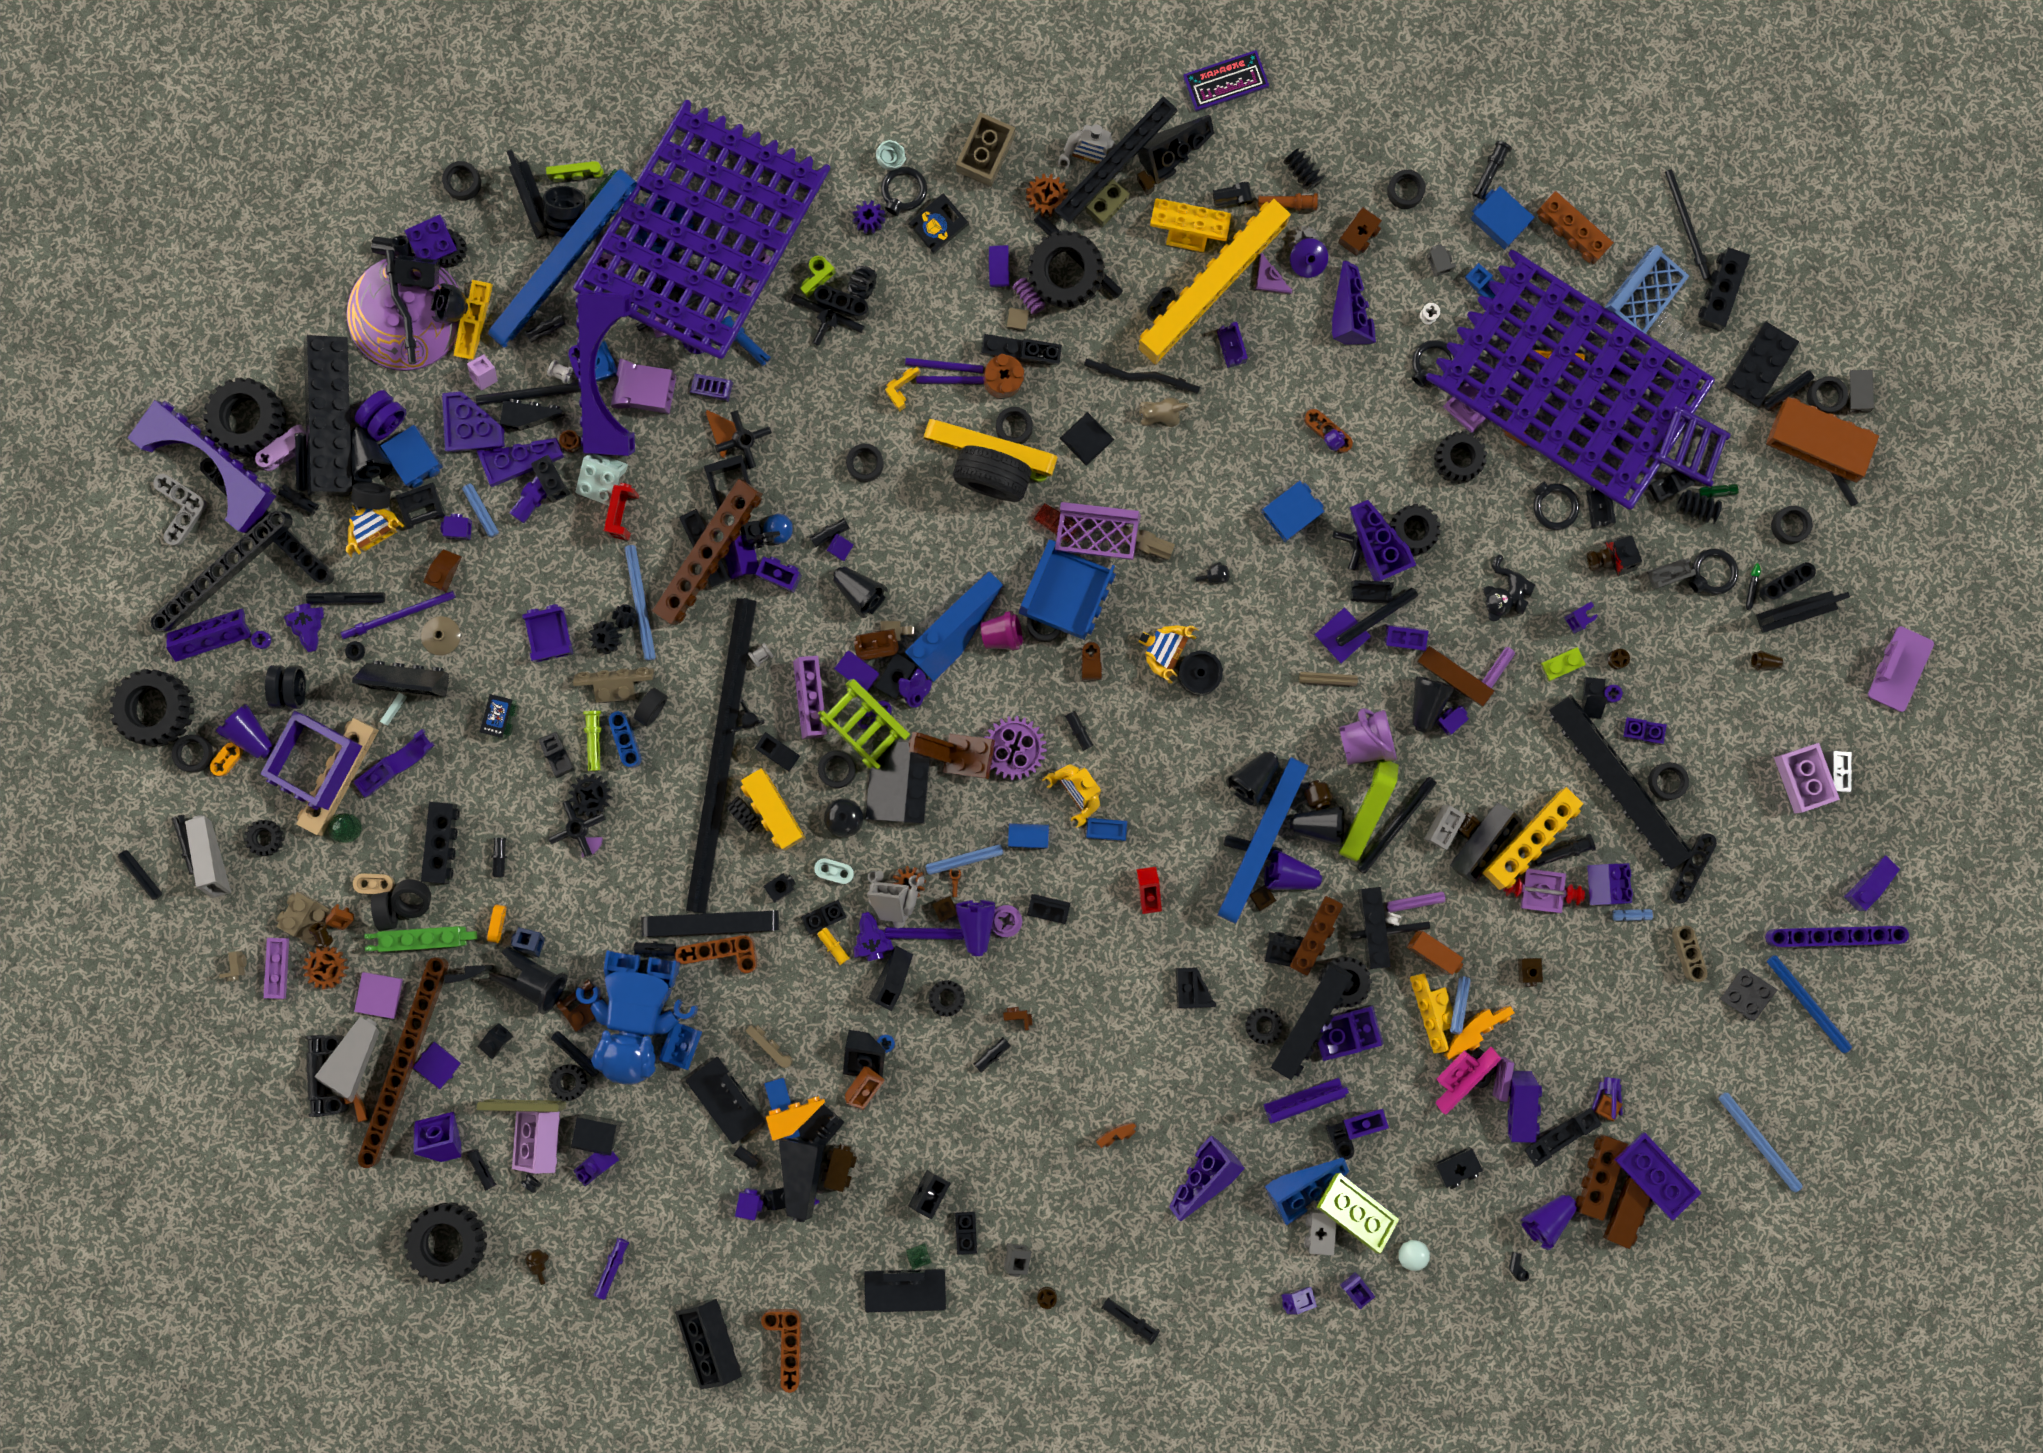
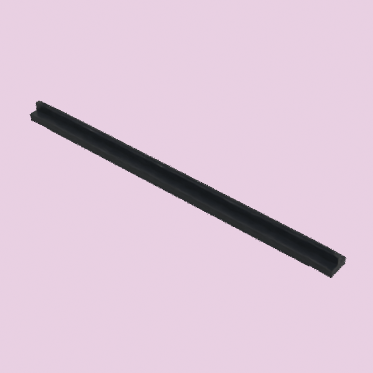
M737 598L686 911L705 914L707 912L736 732L732 733L731 730L737 727L757 601L749 600L748 598Z

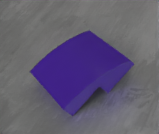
M1345 607L1314 634L1340 663L1345 661L1371 637L1365 631L1342 647L1337 644L1335 640L1337 636L1359 623Z

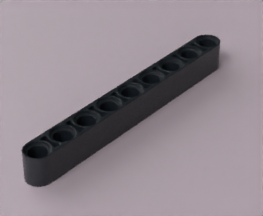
M211 458L203 459L199 466L200 471L227 496L226 487L222 484L223 477L217 465ZM214 464L215 469L209 472V467ZM269 509L265 511L257 524L271 513ZM267 529L264 530V533L266 535L268 534ZM289 529L284 532L285 535L282 539L274 541L314 581L321 585H329L333 582V571ZM298 544V551L292 553V547ZM312 557L313 562L307 567L306 561ZM326 571V578L320 580V574Z
M272 511L154 614L150 621L151 627L156 631L163 632L175 629L287 531L293 523L291 515L282 511ZM282 516L283 521L279 525L278 518ZM265 529H267V530H268V534H267V536L264 538L263 532H264ZM252 541L253 548L249 550V543ZM236 554L238 555L237 563L234 562V557ZM221 567L224 569L222 576L219 573ZM208 580L209 587L206 589L205 582ZM192 593H194L195 596L193 601H191L190 598ZM177 606L180 607L179 614L176 613ZM163 618L165 619V626H164V627L162 626V623H161Z

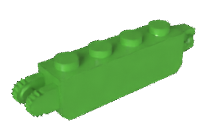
M463 926L380 931L374 934H364V939L378 938V946L368 945L365 947V951L379 950V952L460 947L467 945L466 940L477 939V931L466 932V927Z

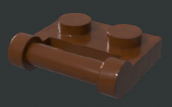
M588 979L580 988L584 989V994L590 992L593 996V988L595 986ZM576 991L565 999H560L556 1002L557 1007L564 1014L575 1032L596 1019L590 1009V1004L582 1003L572 1011L568 1009L567 1006L577 1000Z

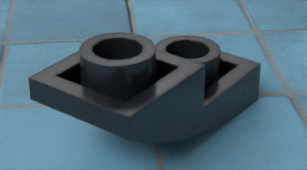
M838 899L800 918L808 935H811L847 917Z
M975 1212L955 1213L957 1255L977 1254Z

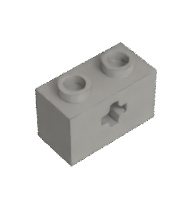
M1310 1210V1215L1306 1216V1228H1309V1235L1305 1236L1304 1248H1308L1309 1254L1334 1256L1336 1222L1322 1211ZM1321 1228L1325 1233L1321 1234L1319 1238L1315 1232H1318Z

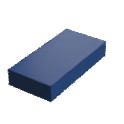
M1087 819L1086 838L1126 841L1127 821Z

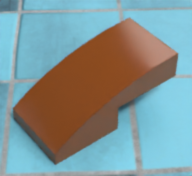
M357 1092L352 1102L345 1099V1104L354 1103L358 1122L369 1120L365 1105Z

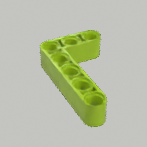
M1377 761L1378 765L1373 770L1372 784L1342 844L1344 845L1339 850V855L1358 862L1397 783L1399 765L1392 761Z

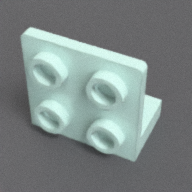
M587 454L583 458L575 492L609 506L613 486L618 485L619 479L626 472L628 464L602 454Z

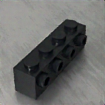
M1497 802L1483 822L1477 827L1471 838L1465 843L1459 854L1453 859L1450 866L1457 874L1476 884L1483 871L1491 864L1522 823L1520 817L1514 811Z

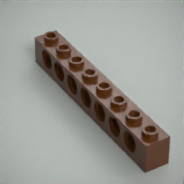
M737 480L652 611L673 625L680 624L685 619V612L696 602L698 592L706 587L707 579L710 574L717 570L721 557L724 558L727 555L728 547L740 535L739 530L742 525H745L750 520V513L761 503L763 493L746 481ZM741 499H744L745 506L740 509L738 503ZM733 515L734 523L729 526L728 518ZM722 532L723 539L722 541L718 542L717 535L718 533ZM711 548L712 556L707 558L706 551ZM698 565L702 568L699 575L695 573V568ZM689 581L691 588L686 592L684 586ZM679 598L680 605L675 608L674 600Z

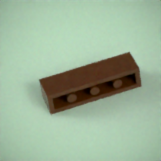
M1629 1175L1626 1177L1603 1238L1628 1249L1635 1245L1638 1237L1636 1234L1637 1230L1643 1225L1645 1220V1210L1652 1203L1648 1195Z

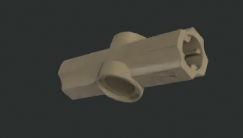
M1126 525L1120 528L1126 537L1133 532V528ZM1138 530L1135 550L1138 551L1139 549L1144 551V554H1152L1169 561L1175 544L1157 538L1151 532ZM1117 531L1114 540L1120 542L1124 538Z

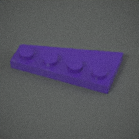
M557 438L533 441L530 444L524 445L515 444L512 447L506 448L500 447L493 448V450L477 451L491 487L533 471L531 463L546 455L550 456L552 462L565 458Z

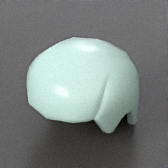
M887 140L882 142L876 150L877 162L883 169L890 171L898 169L906 161L905 150L896 141Z
M1409 1240L1403 1243L1399 1249L1398 1258L1404 1268L1411 1271H1419L1425 1268L1430 1261V1251L1423 1242Z

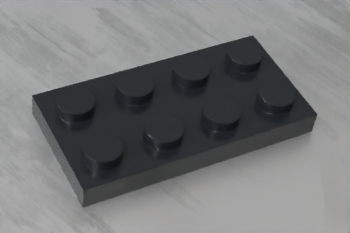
M1765 321L1724 388L1755 407H1760L1799 341Z

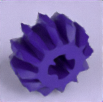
M871 200L869 205H867L866 201H863V207L858 204L856 205L858 211H853L852 214L855 217L853 223L858 224L857 230L864 228V234H867L868 229H871L872 234H874L875 227L879 230L882 229L880 223H885V218L883 217L885 211L880 210V204L874 206V201ZM869 214H872V217H870L869 220H866V217H868Z

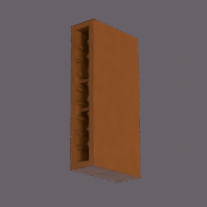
M1788 397L1780 405L1766 445L1857 483L1865 477L1879 435L1874 434L1869 429L1855 426L1853 422L1841 420L1834 414L1822 412L1815 406L1801 403L1796 398Z

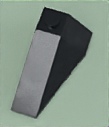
M1206 115L1161 131L1138 152L1139 161L1147 173L1153 177L1155 184H1159L1173 176L1177 172L1175 167L1181 161L1186 163L1189 160L1187 155L1194 148L1199 149L1214 134L1211 116Z

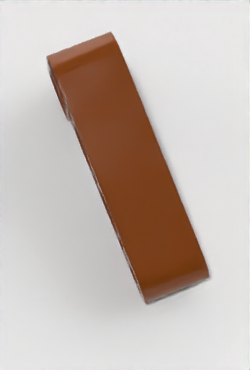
M748 935L679 947L675 952V958L681 964L736 955L738 968L741 972H754L758 966L755 943ZM744 938L750 943L747 950L740 948V941ZM723 942L728 943L730 946V950L726 954L720 950V945ZM703 946H707L710 949V954L707 957H703L700 953ZM693 947H695V955L688 956L687 960L681 958L684 949L686 952H694ZM747 958L753 962L750 970L745 969L743 966V962Z
M769 1309L762 1316L761 1323L766 1330H781L780 1384L785 1392L792 1393L797 1390L801 1380V1314L796 1309ZM774 1315L777 1320L776 1323L769 1324L766 1316ZM794 1315L797 1323L789 1324L786 1317ZM794 1336L797 1341L796 1344H788L786 1337ZM788 1356L794 1357L796 1364H787L786 1358ZM790 1372H793L792 1381H795L792 1386H789V1382H786Z

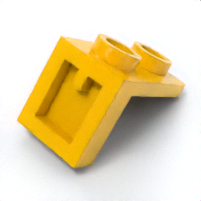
M918 367L914 369L909 368L902 374L903 377L899 380L894 379L886 385V394L899 412L906 408L904 403L906 398L901 391L896 392V390L920 374Z

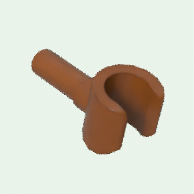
M951 869L949 876L953 884L952 897H957L958 880L961 878V871L959 869V875L953 877Z

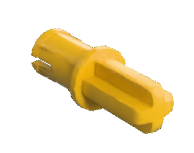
M827 928L818 932L817 935L827 947V952L830 951L839 965H842L850 958L839 945L840 941L837 942Z

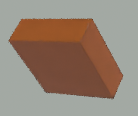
M1603 1094L1595 1113L1614 1122L1615 1119H1612V1098ZM1616 1100V1117H1617V1115H1618V1113H1619V1111H1620V1109H1621V1107H1622V1105H1623L1621 1102H1619V1101H1617V1100Z

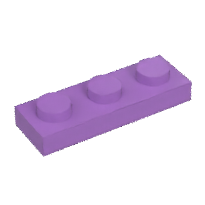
M267 938L263 998L286 999L289 938Z

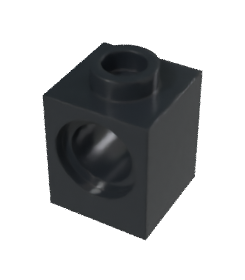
M782 873L763 887L772 901L777 903L796 890L794 888L796 882L790 874L787 876L785 873ZM780 881H784L787 886L786 890L782 893L776 889V885Z

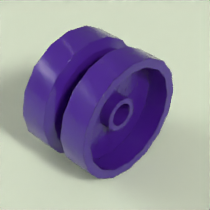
M380 390L371 395L360 406L355 415V421L363 429H368V433L376 441H380L388 437L402 423L406 416V409L398 402H394V398L385 390Z

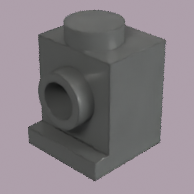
M1442 244L1433 246L1427 254L1434 277L1452 272L1456 267L1455 263L1451 264V254L1449 251H1446L1445 246H1442Z
M1007 1243L1004 1269L1010 1276L1019 1277L1020 1275H1027L1032 1251L1026 1245Z

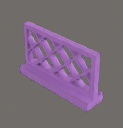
M1061 502V514L1055 546L1056 551L1129 560L1134 559L1138 525L1141 519L1139 511ZM1065 517L1074 518L1077 522L1069 530L1064 526ZM1086 520H1093L1096 526L1086 532L1081 524ZM1106 522H1112L1116 528L1106 535L1101 526ZM1126 524L1134 525L1133 532L1127 537L1120 530ZM1080 526L1085 534L1078 540H1075L1070 532ZM1099 528L1104 537L1095 543L1090 534ZM1116 531H1119L1124 539L1114 545L1109 537ZM1069 535L1074 543L1068 547H1062L1061 539ZM1088 537L1094 545L1088 549H1082L1078 543ZM1107 539L1113 547L1107 552L1101 551L1098 545ZM1127 541L1130 545V553L1121 554L1117 548Z

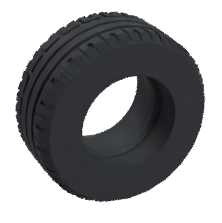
M967 445L959 452L953 471V478L958 484L974 492L1004 501L1018 502L1024 498L1032 472L1029 465L1013 456L985 447Z

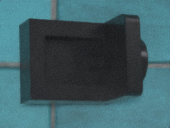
M498 1023L488 1031L477 1047L493 1060L504 1045L512 1039L513 1035Z
M784 1187L764 1190L763 1200L767 1210L786 1208Z

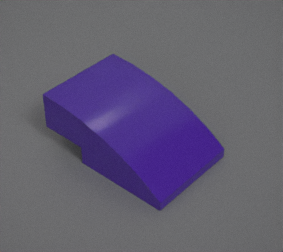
M1373 1005L1334 1015L1329 1026H1323L1321 1032L1324 1034L1318 1043L1323 1061L1382 1046L1384 1042Z

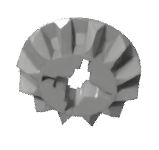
M1300 225L1293 229L1288 238V245L1291 251L1298 241L1301 240L1302 233L1305 239L1313 238L1319 240L1316 230L1310 228L1309 225Z

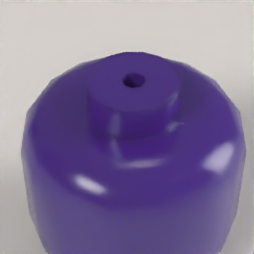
M1333 429L1324 436V441L1333 451H1337L1345 445V435L1342 431L1338 432L1336 429Z

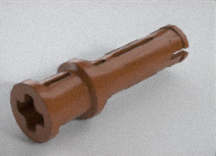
M1298 193L1295 196H1258V208H1261L1265 202L1270 203L1275 199L1284 208H1295L1297 211L1301 209L1317 211V193H1314V195H1301V193Z

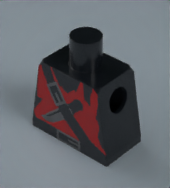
M1622 535L1605 542L1606 547L1611 553L1612 563L1618 577L1637 570L1642 559L1632 535Z

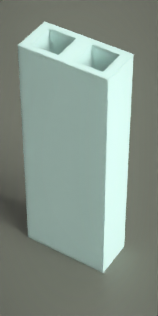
M399 692L380 722L388 726L407 696Z

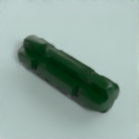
M1737 484L1701 487L1699 489V496L1705 495L1707 498L1709 496L1711 498L1722 497L1728 494L1732 496L1737 495L1739 489Z

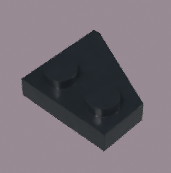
M1197 967L1176 968L1177 1008L1216 1007V1002L1213 1001L1208 992L1209 989L1203 982Z

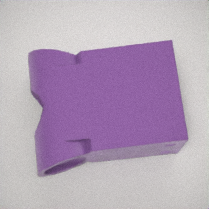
M620 359L617 370L618 383L613 391L611 407L616 409L633 407L669 414L677 377L674 372L669 369L635 365Z

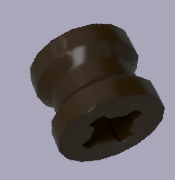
M1616 649L1610 652L1607 657L1608 665L1613 669L1626 667L1630 662L1629 653L1625 649Z
M1048 1286L1041 1288L1037 1293V1303L1043 1309H1051L1055 1306L1057 1302L1055 1290Z

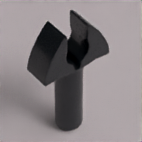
M829 309L821 312L816 317L821 322V326L813 340V343L817 346L821 344L829 327L837 328L838 319L836 313L833 314L831 321L827 322L826 320Z

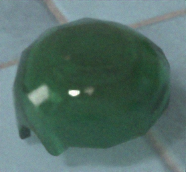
M349 813L335 815L331 818L328 826L330 837L334 841L341 843L355 841L360 836L362 830L361 821L355 815Z

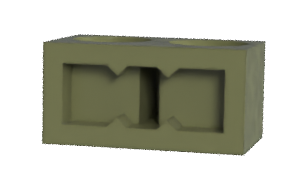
M1113 179L1086 207V213L1103 227L1129 200L1130 194ZM1109 192H1115L1118 196L1116 198H1110L1107 194ZM1096 206H1102L1105 210L1103 212H1097L1094 208Z

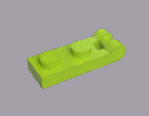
M597 161L546 167V175L553 182H563L565 178L581 180L584 176L593 175L595 178H601L604 174L601 165Z

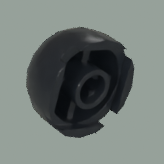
M441 283V289H436L432 298L431 310L435 311V316H432L435 322L456 323L468 310L465 295L458 287Z
M840 798L833 801L827 806L824 813L826 828L831 834L839 838H848L855 835L863 825L864 815L861 807L850 799Z

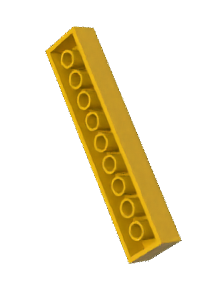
M1275 199L1270 203L1265 202L1262 205L1257 217L1253 215L1248 220L1246 228L1243 231L1240 229L1234 235L1232 243L1230 245L1226 244L1220 250L1219 257L1217 259L1213 258L1207 264L1205 272H1199L1196 275L1190 288L1186 286L1182 290L1178 301L1173 300L1166 308V313L1163 316L1160 314L1154 320L1153 327L1150 330L1147 328L1140 335L1141 339L1139 340L1138 350L1155 365L1287 226L1291 214Z

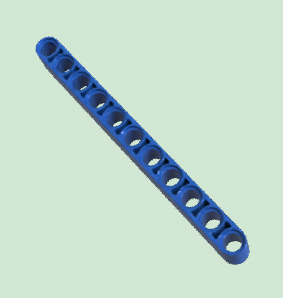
M623 169L618 170L489 329L488 335L503 348L507 347L509 340H513L622 206L624 201L634 191L637 182Z

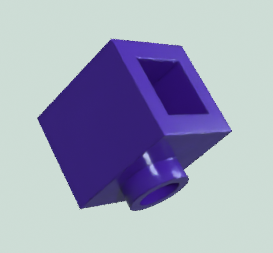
M451 514V517L444 516V522H441L440 530L445 538L471 540L472 520L463 517L461 514Z
M746 1188L745 1191L739 1193L735 1217L756 1220L757 1214L762 1212L764 1200H761V1194H757L756 1189Z

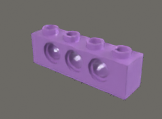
M818 656L798 657L793 661L802 739L821 738L827 734V729L819 720L821 717L817 714L819 711H824Z

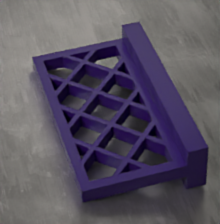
M1335 1078L1265 1103L1263 1106L1269 1123L1272 1124L1346 1097L1345 1094H1348L1349 1091L1346 1086L1341 1084L1339 1078Z

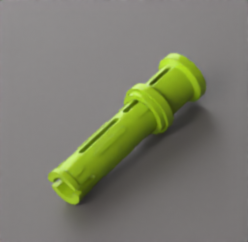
M583 711L586 723L584 731L587 733L588 771L601 770L599 733L602 731L599 720L601 711Z

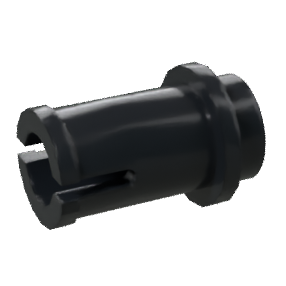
M742 1145L738 1147L733 1155L748 1165V1169H754L760 1161L757 1154L753 1155Z

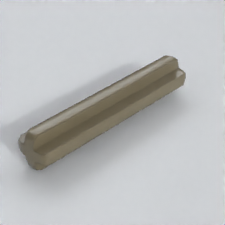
M1300 672L1299 682L1356 686L1358 677L1356 675Z

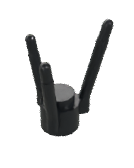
M741 699L740 703L745 711L742 717V725L733 728L731 732H738L746 728L753 729L757 725L764 724L765 721L758 720V717L750 712L744 700Z

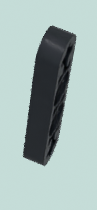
M1706 833L1701 834L1697 838L1691 850L1693 852L1692 856L1685 861L1670 890V899L1674 903H1685L1691 896L1716 847L1717 840L1714 835ZM1709 837L1711 846H1706L1704 851H1707V854L1698 851L1697 848L1702 849L1705 844L1702 840ZM1695 854H1699L1702 857V863L1698 866L1692 860ZM1687 871L1693 874V881L1690 883L1685 882L1683 878ZM1679 883H1681L1684 886H1689V889L1684 888L1682 891V895H1684V898H1679L1677 900V895L1675 894V892L1681 891L1683 887L1679 886Z

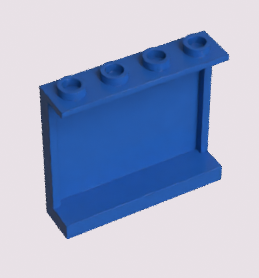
M1049 539L1018 614L1085 640L1087 634L1091 635L1095 624L1092 623L1094 617L1098 618L1102 610V607L1099 606L1101 600L1105 601L1109 593V590L1106 589L1107 585H1112L1116 576L1113 573L1115 565L1108 569L1071 553L1056 551V542Z

